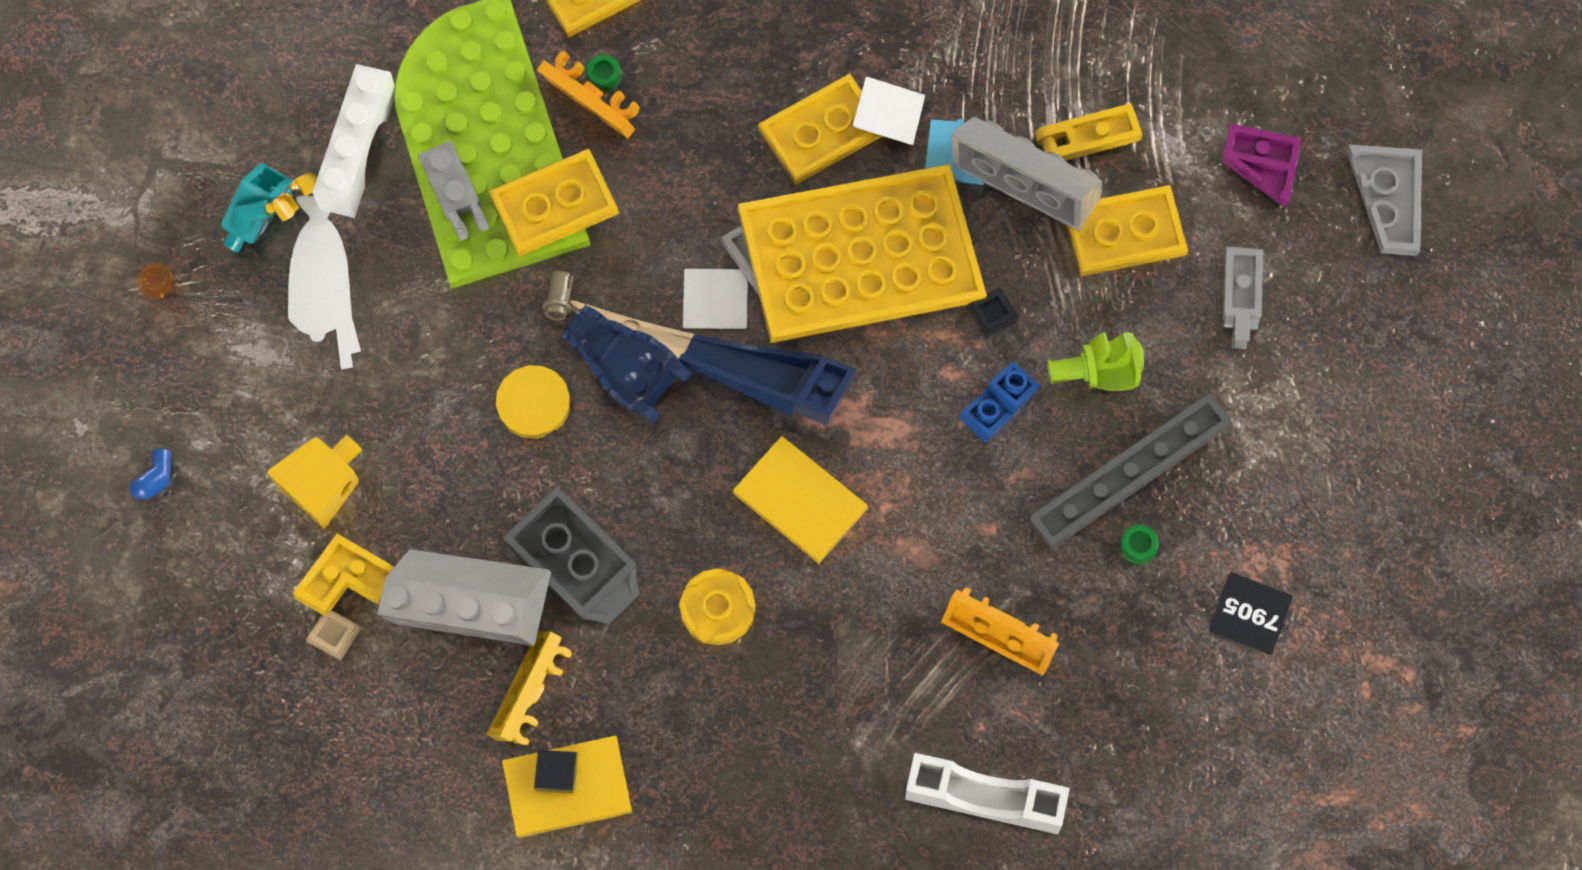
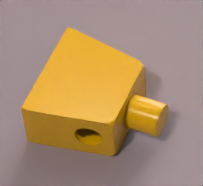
M345 435L332 449L318 437H315L269 469L267 474L280 490L324 529L358 484L359 479L348 464L362 449L348 435Z

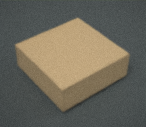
M331 610L327 617L321 615L306 640L311 645L341 661L361 628L359 625Z

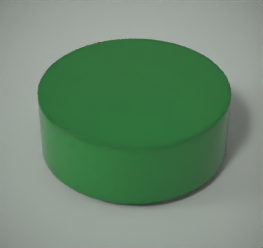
M604 54L598 55L587 63L585 69L587 81L600 91H612L620 84L622 79L621 67L614 57Z
M1145 525L1129 527L1125 530L1120 540L1122 556L1133 564L1141 565L1150 562L1155 557L1159 548L1157 534Z

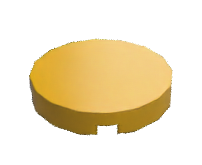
M528 365L514 370L504 378L497 390L496 407L501 421L511 433L522 438L539 439L547 436V434L563 426L570 413L571 398L565 381L555 371L544 366Z
M718 568L702 571L690 579L685 586L679 604L682 622L689 633L701 642L713 645L732 643L743 636L753 623L756 609L753 591L745 579L737 574L735 575L732 572Z

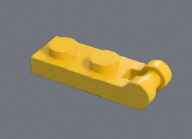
M1132 103L1039 128L1034 133L1038 145L1043 146L1044 152L1056 153L1066 161L1141 141L1143 135ZM1065 137L1067 145L1058 147L1056 140Z

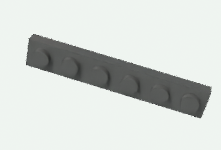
M1210 393L1033 513L1028 518L1029 524L1051 551L1228 429L1232 424L1231 419Z

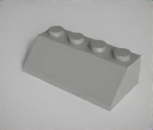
M973 117L956 128L952 134L953 167L1078 231L1082 229L1101 198L1102 181L1099 180L1095 173L1085 168L1079 170L1067 164L1066 160L1060 155L1053 152L1046 153L1036 148L1030 140L1022 136L1014 137L1004 132L993 121L985 120L984 122Z
M409 549L386 576L377 615L397 625L535 646L551 571Z

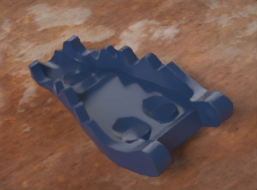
M587 305L575 312L572 320L566 324L562 335L582 355L589 368L598 376L600 384L615 400L653 423L661 415L653 406L674 378L677 377L686 382L692 374L672 350L656 338L639 330H633L622 323L609 320L600 312Z

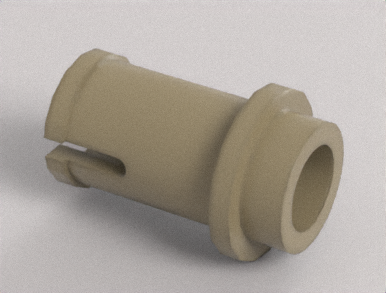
M554 271L550 274L551 280L548 297L543 302L542 308L545 310L546 317L552 320H564L572 310L569 299L574 276L565 271Z

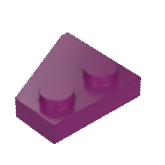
M1230 123L1222 162L1281 206L1287 207L1302 138Z

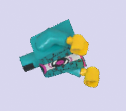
M261 162L242 179L222 220L221 227L229 231L224 240L225 246L232 251L242 253L248 243L254 244L267 230L275 213H277L281 221L294 216L295 211L299 209V206L291 196L294 195V189L299 187L304 197L311 194L317 180L316 175L308 172L292 180Z

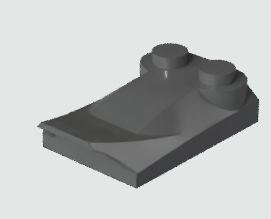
M558 486L502 538L503 542L514 552L516 557L525 562L529 567L551 571L548 586L582 619L595 620L609 625L640 594L637 585V564Z

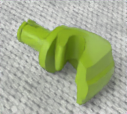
M1106 332L1101 333L1092 339L1089 344L1082 345V352L1079 357L1054 361L1048 360L1047 369L1050 384L1083 379L1084 382H1087L1088 388L1106 391L1132 390L1140 384L1141 372L1144 367V350L1133 333H1122L1110 342H1108Z

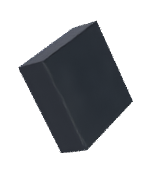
M1000 287L987 293L986 298L968 304V310L986 338L1017 322L1019 318Z
M538 750L534 784L535 791L574 793L578 760L577 752Z

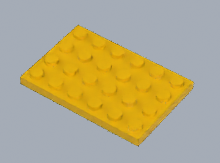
M950 164L738 204L737 210L771 343L968 305L971 302L987 297Z

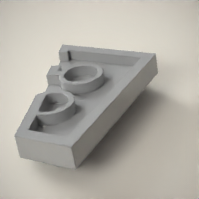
M1349 144L1346 151L1380 253L1418 256L1421 248L1422 150Z

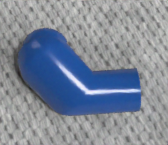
M165 449L152 451L151 469L133 480L130 484V492L134 498H152L169 485L171 451Z

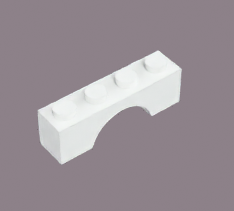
M356 64L312 192L320 210L355 218L365 189V169L371 141L378 126L382 122H387L394 102L395 83L391 72Z
M914 753L905 800L1059 834L1063 824L1070 788L1033 779L1008 780L991 777L967 770L953 761Z

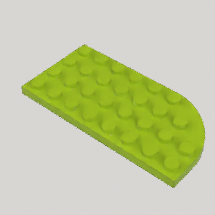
M481 0L445 13L424 29L408 49L397 75L394 100L398 119L452 289L591 245L587 231L583 229L518 257L489 191L561 161L563 158L511 0ZM449 141H452L481 204L480 209L489 229L481 232L480 228H477L472 211L459 216L467 229L468 238L460 241L451 220H447L418 157V154Z

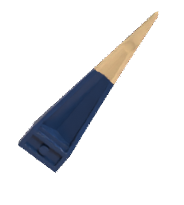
M577 301L569 302L573 312L587 305ZM587 305L600 312L609 320L622 323L633 330H639L656 338L672 350L685 366L784 414L792 416L794 413H797L825 426L828 425L853 382L857 370L824 355L759 347L701 336L640 321Z

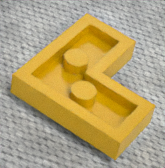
M336 534L294 590V599L327 617L347 588L379 605L386 576L392 571L394 566L341 535Z

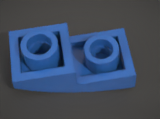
M1012 361L989 382L986 390L961 412L959 419L986 443L1026 404L1039 389L1040 384Z

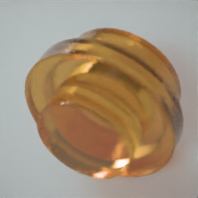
M150 263L144 266L137 278L139 290L144 296L151 299L165 297L172 291L175 284V277L171 269L161 263Z

